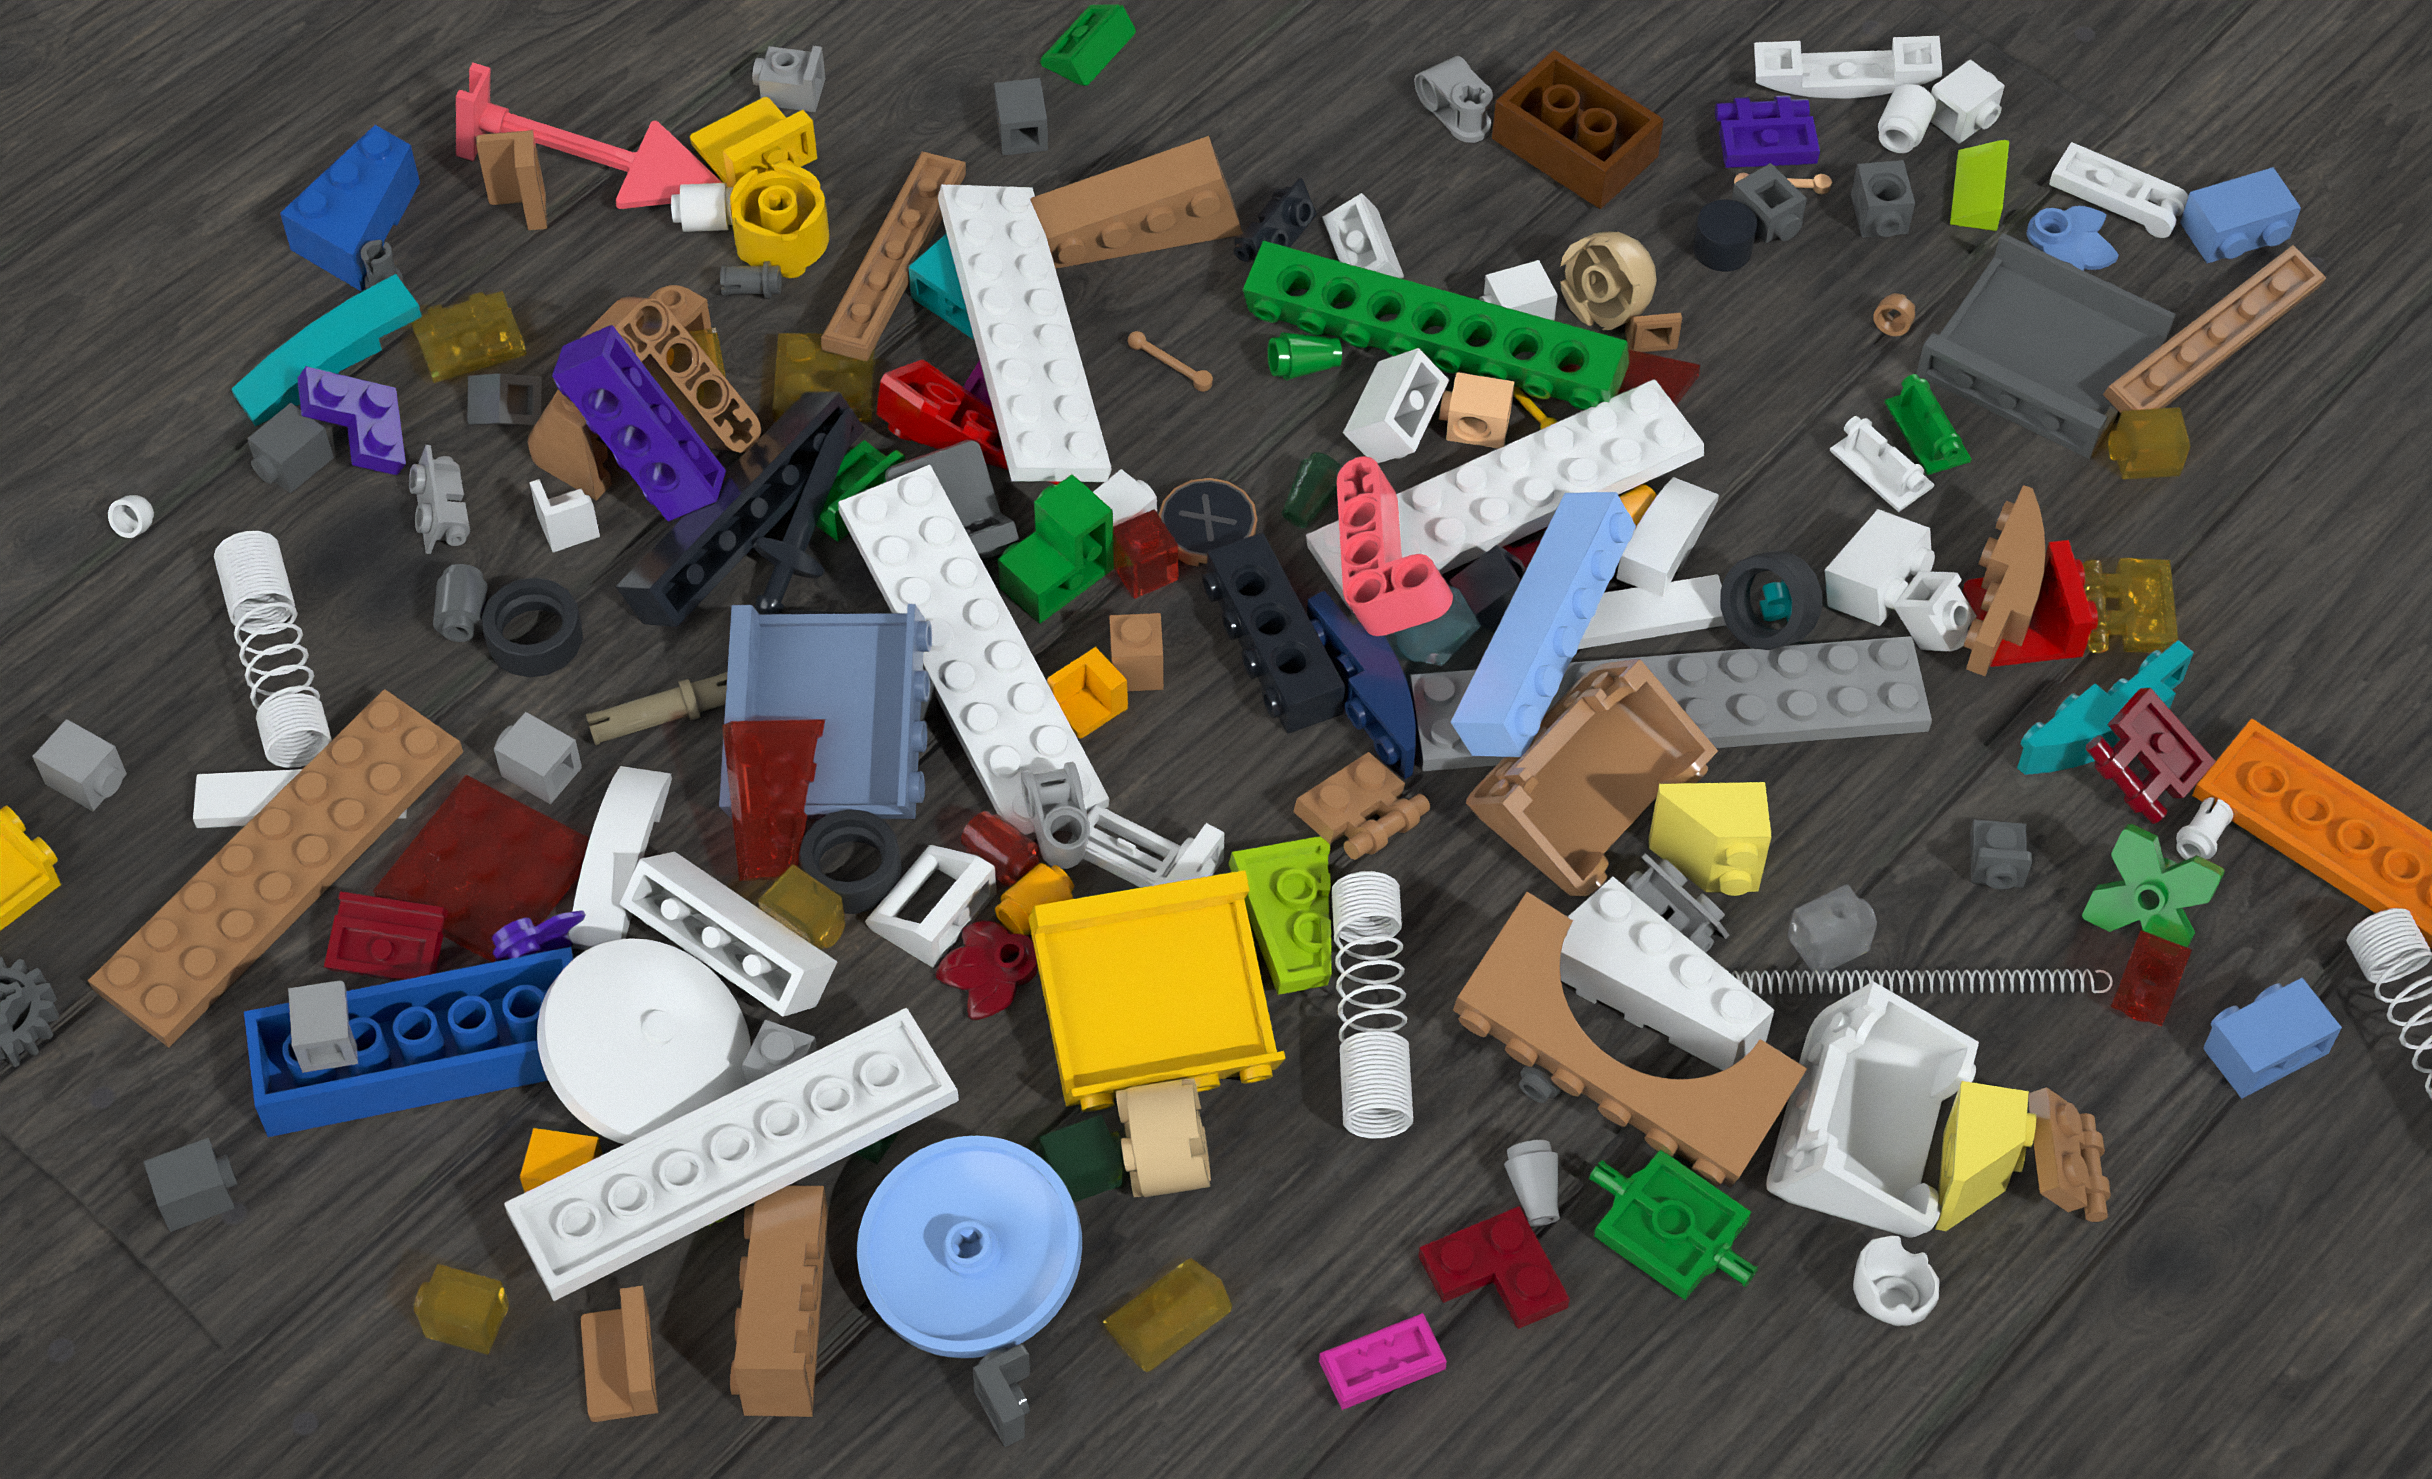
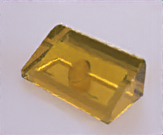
M1190 1258L1106 1318L1103 1323L1105 1328L1134 1362L1144 1371L1149 1372L1230 1313L1232 1304L1221 1279Z

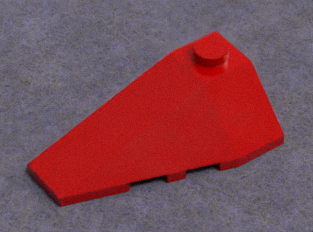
M923 359L883 375L880 381L876 415L889 423L888 428L892 433L904 440L915 441L937 449H942L965 440H973L980 445L986 464L1009 470L991 406ZM1046 481L1056 485L1060 483L1058 481Z

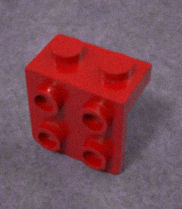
M2069 540L2049 542L2045 554L2044 574L2039 596L2023 644L2020 646L2002 639L1990 665L1991 667L2083 657L2091 631L2097 628L2098 614L2094 601L2087 600L2084 590L2085 572L2083 563L2080 559L2074 558ZM1984 578L1969 579L1964 583L1962 593L1976 614V619L1984 621L1987 611L1981 609L1987 589L1981 588Z

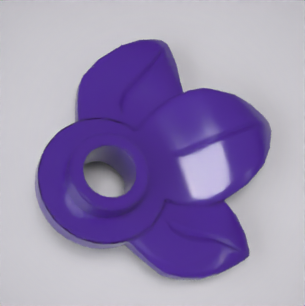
M584 910L553 916L538 926H534L530 918H522L509 923L492 937V941L496 946L493 951L496 958L495 962L568 947L572 948L573 943L566 934L584 920L586 916Z

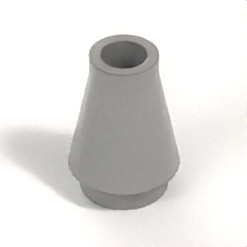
M1546 1140L1526 1141L1511 1146L1507 1149L1508 1161L1505 1162L1504 1167L1529 1225L1542 1226L1558 1221L1560 1219L1558 1211V1154L1552 1152L1550 1142Z

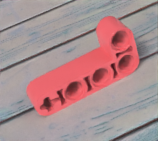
M1357 457L1348 461L1341 468L1337 476L1342 582L1345 601L1365 631L1373 636L1388 635L1441 617L1452 604V591L1432 559L1427 555L1414 554L1402 558L1396 492L1378 463L1371 457Z

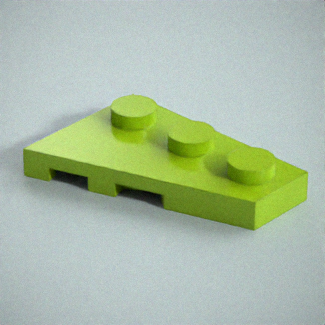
M1321 836L1235 851L1231 853L1229 860L1231 872L1246 871L1250 889L1244 899L1247 914L1278 995L1327 986L1332 974L1331 920L1329 919L1331 883L1330 874H1328L1330 844Z

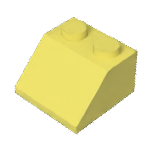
M1765 782L1659 784L1649 834V849L1662 859L1668 860L1684 876L1705 892H1722L1731 896L1742 895L1747 892H1758L1771 841Z
M1961 1081L1943 1133L1938 1203L1941 1206V1212L1936 1222V1230L1947 1231L2005 1192L2013 1171L2022 1172L2026 1147L2032 1146L2036 1128V1114L2027 1113L2029 1091Z

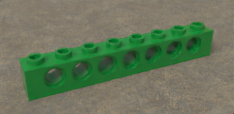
M1267 241L1262 242L1243 288L1249 312L1263 321L1275 323L1280 320L1297 325L1299 329L1312 335L1330 334L1342 338L1352 346L1365 348L1369 345L1386 350L1392 356L1419 348L1441 371L1447 373L1461 371L1477 376L1514 381L1515 387L1522 388L1533 397L1540 399L1554 397L1565 400L1582 411L1591 407H1597L1602 402H1610L1611 398L1616 397L1629 365L1628 342L1626 340ZM1295 290H1308L1301 296H1290ZM1348 301L1353 303L1344 309L1334 308L1340 302ZM1386 314L1398 315L1392 321L1384 322L1379 320ZM1433 326L1444 328L1436 334L1424 333L1426 329ZM1477 339H1486L1489 341L1486 345L1481 347H1473L1469 345L1472 341ZM1521 352H1532L1535 354L1526 360L1515 358ZM1570 364L1581 367L1578 371L1572 373L1561 371L1564 366Z

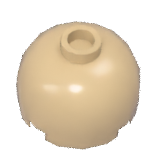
M1620 232L1594 233L1571 244L1562 257L1561 266L1566 264V279L1560 281L1562 294L1569 309L1581 322L1588 326L1593 325L1595 321L1601 327H1605L1602 330H1612L1629 322L1631 318L1642 314L1652 300L1657 281L1655 265L1649 252L1643 245L1626 234Z

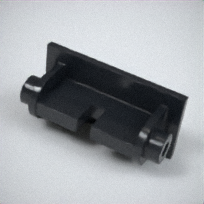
M1298 178L1292 187L1286 186L1284 189H1277L1273 193L1272 199L1257 215L1260 223L1252 222L1243 234H1240L1235 239L1233 252L1238 259L1247 262L1249 259L1255 260L1263 241L1290 248L1316 217L1317 213L1303 178Z

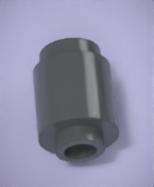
M466 564L451 565L443 571V575L437 581L433 626L439 634L450 641L465 642L479 636L483 632L482 614L486 607L488 586L479 569Z

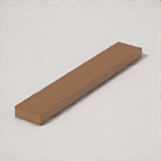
M921 152L821 337L822 350L868 361L910 281L908 267L925 253L943 219L938 202L941 184L961 185L966 175V162Z
M2292 245L2117 379L2106 389L2103 396L2136 429L2317 290L2326 280V277Z

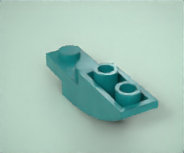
M2177 640L2163 653L2159 650L2152 652L2141 664L2138 674L2129 681L2125 678L2120 679L2111 687L2108 693L2097 684H2093L2080 696L2076 693L2071 694L2058 707L2054 718L2045 725L2042 722L2036 723L2024 735L2020 743L2023 751L2017 769L2024 775L2049 773L2078 767L2095 761L2085 750L2086 745L2097 736H2102L2112 748L2119 742L2120 738L2107 724L2140 688H2151L2169 709L2171 708L2176 694L2173 689L2184 680L2194 652Z

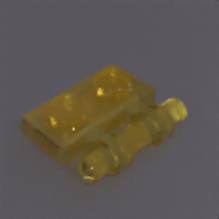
M503 291L485 296L483 292L475 293L468 296L469 301L442 308L441 304L429 307L426 314H422L421 318L411 322L415 337L418 338L419 346L433 383L527 355L524 341L512 311L508 308Z
M2120 558L2116 574L2103 573L2102 563L2098 560H2088L2083 563L2087 600L2094 601L2098 614L2097 628L2091 631L2088 640L2091 652H2106L2109 649L2108 636L2111 634L2122 635L2124 652L2152 653L2155 650H2159L2163 653L2178 640L2170 560ZM2107 597L2119 598L2120 611L2106 610L2105 599Z

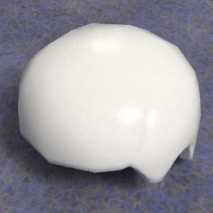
M1887 1236L1872 1239L1861 1251L1856 1264L1853 1290L1860 1306L1873 1317L1892 1325L1908 1326L1924 1320L1936 1306L1939 1299V1278L1928 1264V1258L1925 1253L1912 1254L1902 1247L1899 1236Z

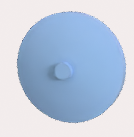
M963 1136L946 1139L931 1144L902 1161L885 1177L871 1197L861 1221L857 1241V1261L862 1285L868 1299L883 1321L899 1337L911 1345L935 1355L951 1358L984 1357L1000 1348L1011 1349L1034 1336L1050 1322L1068 1298L1078 1275L1082 1255V1231L1078 1212L1069 1191L1059 1175L1048 1163L1029 1149L1011 1141L989 1136Z

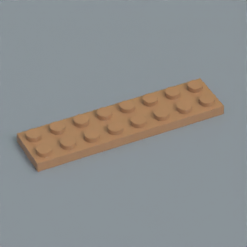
M384 689L88 980L93 991L167 1047H170L463 753L460 741Z

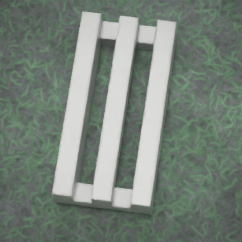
M1099 805L1091 808L1087 814L1090 822V835L1083 859L1141 888L1152 886L1161 875L1165 877L1169 875L1175 866V859L1181 847L1180 845ZM1098 824L1165 859L1162 862L1136 849L1135 845L1121 838L1116 839L1094 828V826ZM1072 835L1068 844L1076 842V836Z

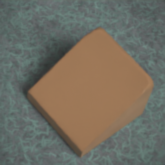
M1681 313L1631 318L1625 324V333L1630 353L1677 349L1682 323Z

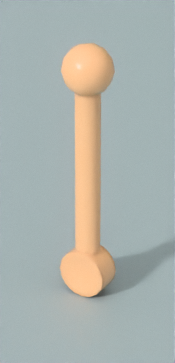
M1739 173L1734 178V183L1747 177L1749 174ZM1818 174L1814 179L1787 178L1796 188H1812L1818 194L1828 193L1832 184L1831 178L1825 174Z

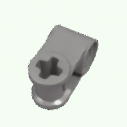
M1454 56L1415 76V89L1421 103L1426 109L1436 115L1455 138L1463 142L1475 143L1482 141L1489 135L1491 119L1487 115V110L1493 103V92L1471 70L1462 57Z
M1073 761L1064 764L1063 769L1033 774L1030 770L1022 771L1021 785L1028 814L1032 818L1043 859L1049 865H1057L1061 869H1069L1076 866L1084 858L1090 835V822L1084 805L1082 785L1076 764ZM1058 831H1068L1076 836L1077 841L1071 844H1062L1056 841L1052 834Z

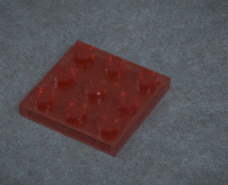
M465 775L375 887L373 892L375 897L444 907L448 910V916L444 920L443 936L483 958L495 962L496 958L493 951L496 946L492 941L494 934L509 923L522 918H530L534 926L543 923L580 875L590 838Z

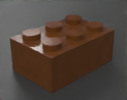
M1554 49L1495 101L1492 139L1597 208L1602 209L1658 157L1664 119Z

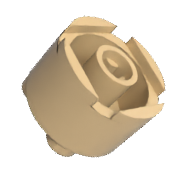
M1179 1079L1116 1091L1121 1123H1124L1126 1138L1121 1139L1126 1172H1130L1134 1198L1210 1187L1211 1174L1205 1128L1204 1126L1202 1127L1199 1113L1201 1105L1195 1079Z

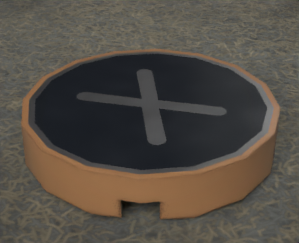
M1213 478L1190 480L1174 488L1162 502L1158 515L1161 542L1172 556L1185 564L1198 567L1199 563L1207 564V551L1256 535L1257 515L1255 504L1244 490L1228 481Z

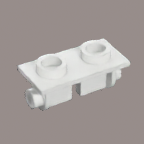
M1858 416L1851 418L1844 427V431L1848 436L1830 448V451L1898 512L1934 487V483L1923 475L1924 468L1920 464L1915 465L1897 448L1890 446L1887 440L1872 427V422L1867 418L1862 420Z

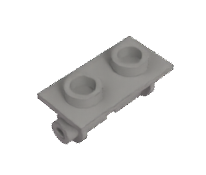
M431 445L425 446L419 463L412 465L409 474V489L411 494H417L418 501L415 527L418 533H423L427 554H431L436 540L446 541L451 546H459L466 542V537L470 533L465 502L447 501H462L464 496L460 466L449 456H441L434 460Z
M1646 853L1642 856L1650 868L1644 874L1640 871L1633 873L1625 882L1627 889L1660 916L1669 908L1675 911L1667 922L1705 953L1714 943L1710 936L1716 930L1725 939L1729 936L1719 922L1725 914L1703 893L1695 900L1683 889L1682 886L1688 880L1677 868L1666 859L1658 865Z

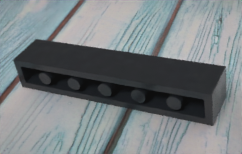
M805 392L725 474L717 502L686 514L616 586L643 624L677 627L753 548L755 540L764 537L800 499L825 437L844 410L850 408L840 392ZM855 413L848 448L865 431Z

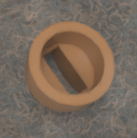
M1894 293L1886 296L1874 312L1876 326L1883 333L1891 336L1905 334L1915 319V305L1903 294ZM1892 309H1895V310L1898 311V312L1894 315V317H1892V316L1888 313V312H1890Z

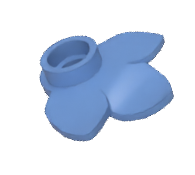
M2072 206L2065 211L2057 208H2046L2039 211L2029 221L2027 237L2033 246L2083 271L2084 268L2096 270L2108 267L2115 263L2119 256L2111 244L2097 233L2103 226L2106 214L2099 210L2085 206Z

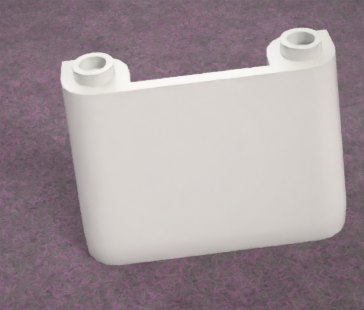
M1874 981L1825 1008L1814 1020L1804 1043L1799 1064L1807 1068L1789 1097L1767 1176V1190L1789 1203L1912 1238L1930 1231L1939 1219L1941 1206L1938 1203L1939 1195L1937 1190L1925 1183L1921 1184L1935 1125L1941 1102L1958 1092L1961 1081H1973L1976 1073V1066L1973 1063L1979 1042Z

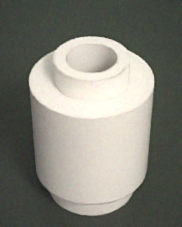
M1903 84L1894 89L1878 123L1879 140L1885 148L1896 153H1907L1921 143L1936 110V101L1929 91L1915 84Z
M726 183L681 184L680 194H672L671 196L673 223H682L683 232L729 230V225H733L730 209V195L733 187H727Z

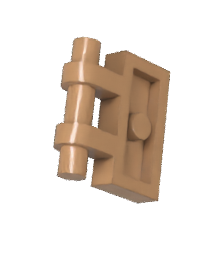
M1368 752L1298 797L1293 812L1329 844L1343 835L1348 837L1349 840L1344 843V850L1351 859L1356 860L1366 853L1372 855L1384 848L1388 843V838L1395 833H1406L1417 826L1420 822V817L1430 810V803L1422 794H1416L1409 800L1399 799L1402 796L1405 783ZM1376 813L1381 817V818H1380L1379 820H1377V821H1375V820H1368V821H1366L1367 819H1369L1370 817H1372V816L1375 815Z
M2047 1087L2029 1093L2030 1113L2036 1114L2033 1142L2040 1194L2067 1212L2084 1207L2085 1218L2090 1222H2099L2107 1219L2106 1201L2110 1199L2111 1193L2108 1178L2102 1176L2100 1157L2104 1154L2105 1149L2103 1135L2096 1131L2095 1117L2087 1113L2079 1114L2072 1103H2068Z

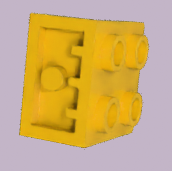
M763 97L690 135L691 145L719 178L727 184V187H734L741 177L757 168L758 174L772 171L774 164H790L802 167L817 159L813 120L804 110L786 118L769 97Z

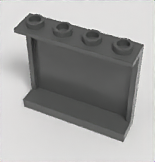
M2002 233L1999 237L1994 258L1939 335L1932 332L1924 343L1916 374L1935 385L2090 459L2120 414L2103 396L2104 392L2117 379L2167 342L2176 314L2125 291L2111 282H2106L2068 262L2040 251L2026 242L2019 241Z

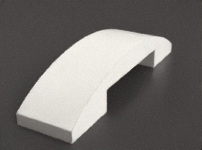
M1939 36L1894 37L1892 50L1801 53L1800 41L1754 43L1756 83L1770 89L1799 96L1815 98L1871 97L1893 93L1896 87L1903 84L1922 85L1942 76Z
M620 766L614 775L595 820L580 873L572 912L584 910L586 916L582 922L569 931V937L573 943L572 948L588 950L608 941L626 938L633 913L619 904L639 860L644 857L653 823L660 822L672 780L670 773Z

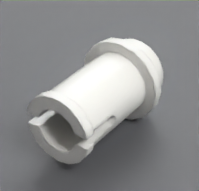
M2206 798L2201 803L2200 809L2188 826L2182 827L2177 833V851L2184 859L2187 860L2198 855L2207 860L2211 859L2217 852L2216 842L2225 827L2233 819L2232 809L2223 800L2218 799L2210 813L2209 810L2214 804V798Z

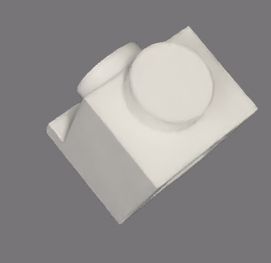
M1919 571L1893 606L1920 650L1953 651L1964 646L1969 632L1968 627L1976 618V614L1958 587L1962 580L1958 573Z

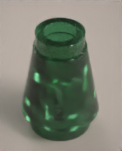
M1313 452L1308 459L1301 460L1285 502V507L1281 512L1282 516L1289 523L1300 528H1306L1310 521L1337 494V476L1342 466L1330 456L1319 452Z

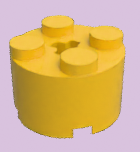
M774 164L772 171L758 174L757 168L748 172L733 187L730 195V209L737 255L741 260L751 266H763L764 261H770L771 266H780L783 277L796 278L801 276L805 272L806 267L816 262L825 252L829 242L826 200L819 181L811 172L795 165Z

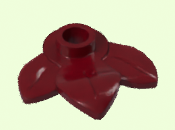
M986 920L963 927L962 937L965 946L956 948L947 954L936 972V978L939 982L961 990H969L967 1012L971 1020L984 1019L1004 1010L1012 1003L1017 987L1030 982L1038 972L1033 940L1023 934H1008L999 923ZM1019 952V956L1015 961L1005 963L1011 955Z

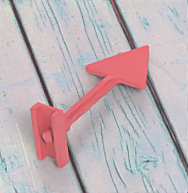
M472 63L469 69V92L459 90L456 95V156L467 160H475L478 153L476 146V137L478 135L487 134L488 132L506 133L533 130L535 143L626 171L628 174L616 198V207L618 209L671 204L672 194H680L681 184L722 183L658 121L650 123L639 150L631 152L509 113L508 108L490 103L491 68Z

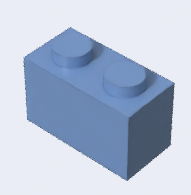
M2273 167L2190 192L2180 224L2206 263H2210L2224 258H2236L2244 252L2267 245L2276 246L2290 239L2301 207Z
M2300 978L2285 987L2280 983L2268 987L2257 996L2253 1003L2242 1009H2239L2238 1006H2231L2223 1010L2212 1020V1029L2203 1049L2242 1099L2329 1054L2342 1027L2305 980Z

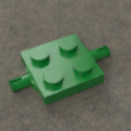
M1661 1149L1645 1169L1633 1174L1630 1178L1619 1173L1606 1164L1604 1160H1601L1598 1163V1167L1596 1166L1592 1171L1589 1180L1594 1181L1615 1196L1613 1207L1597 1225L1594 1237L1682 1299L1686 1300L1702 1279L1715 1272L1718 1268L1742 1284L1743 1287H1746L1755 1276L1758 1267L1752 1265L1731 1250L1733 1241L1749 1222L1751 1211Z

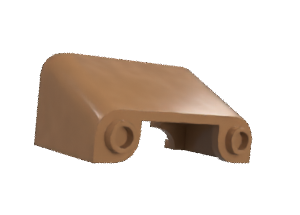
M669 285L655 291L649 298L660 300L670 309L718 368L707 299L688 288L677 285ZM641 309L636 316V326L639 331L644 324V314ZM672 346L666 355L669 367L672 365L675 357ZM558 389L528 436V447L533 462L541 469L575 489L582 488L585 495H589L596 501L612 485L610 473L602 465L608 458L606 445L596 440L599 435L590 430L582 413L570 398L565 397Z
M1641 659L1603 663L1582 676L1545 714L1538 733L1534 736L1529 749L1522 757H1504L1470 793L1466 804L1481 821L1568 895L1587 896L1596 891L1607 879L1605 870L1609 864L1603 854L1656 799L1659 784L1697 783L1707 773L1708 767L1706 764L1718 750Z

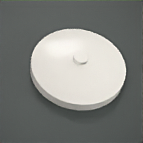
M619 939L596 945L581 953L563 969L551 984L542 1002L537 1026V1041L541 1063L559 1099L574 1116L590 1129L624 1145L746 1086L742 1064L751 1048L747 1024L737 1001L721 979L706 965L690 954L661 942L647 939Z

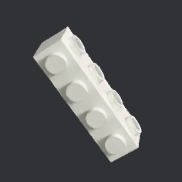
M676 852L640 859L619 904L781 1016L816 1007L837 964L836 960Z

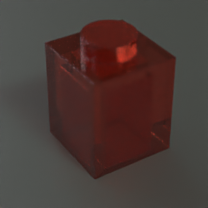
M1155 509L1113 526L1114 569L1134 599L1178 580V544Z

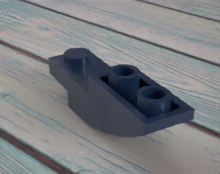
M1324 590L1308 599L1307 616L1326 652L1333 660V665L1341 680L1348 685L1347 702L1345 703L1346 714L1355 728L1358 730L1364 729L1374 741L1375 750L1382 762L1387 766L1393 765L1405 780L1413 775L1416 725L1411 695L1399 661L1385 636L1370 635L1365 631L1360 622L1353 625Z

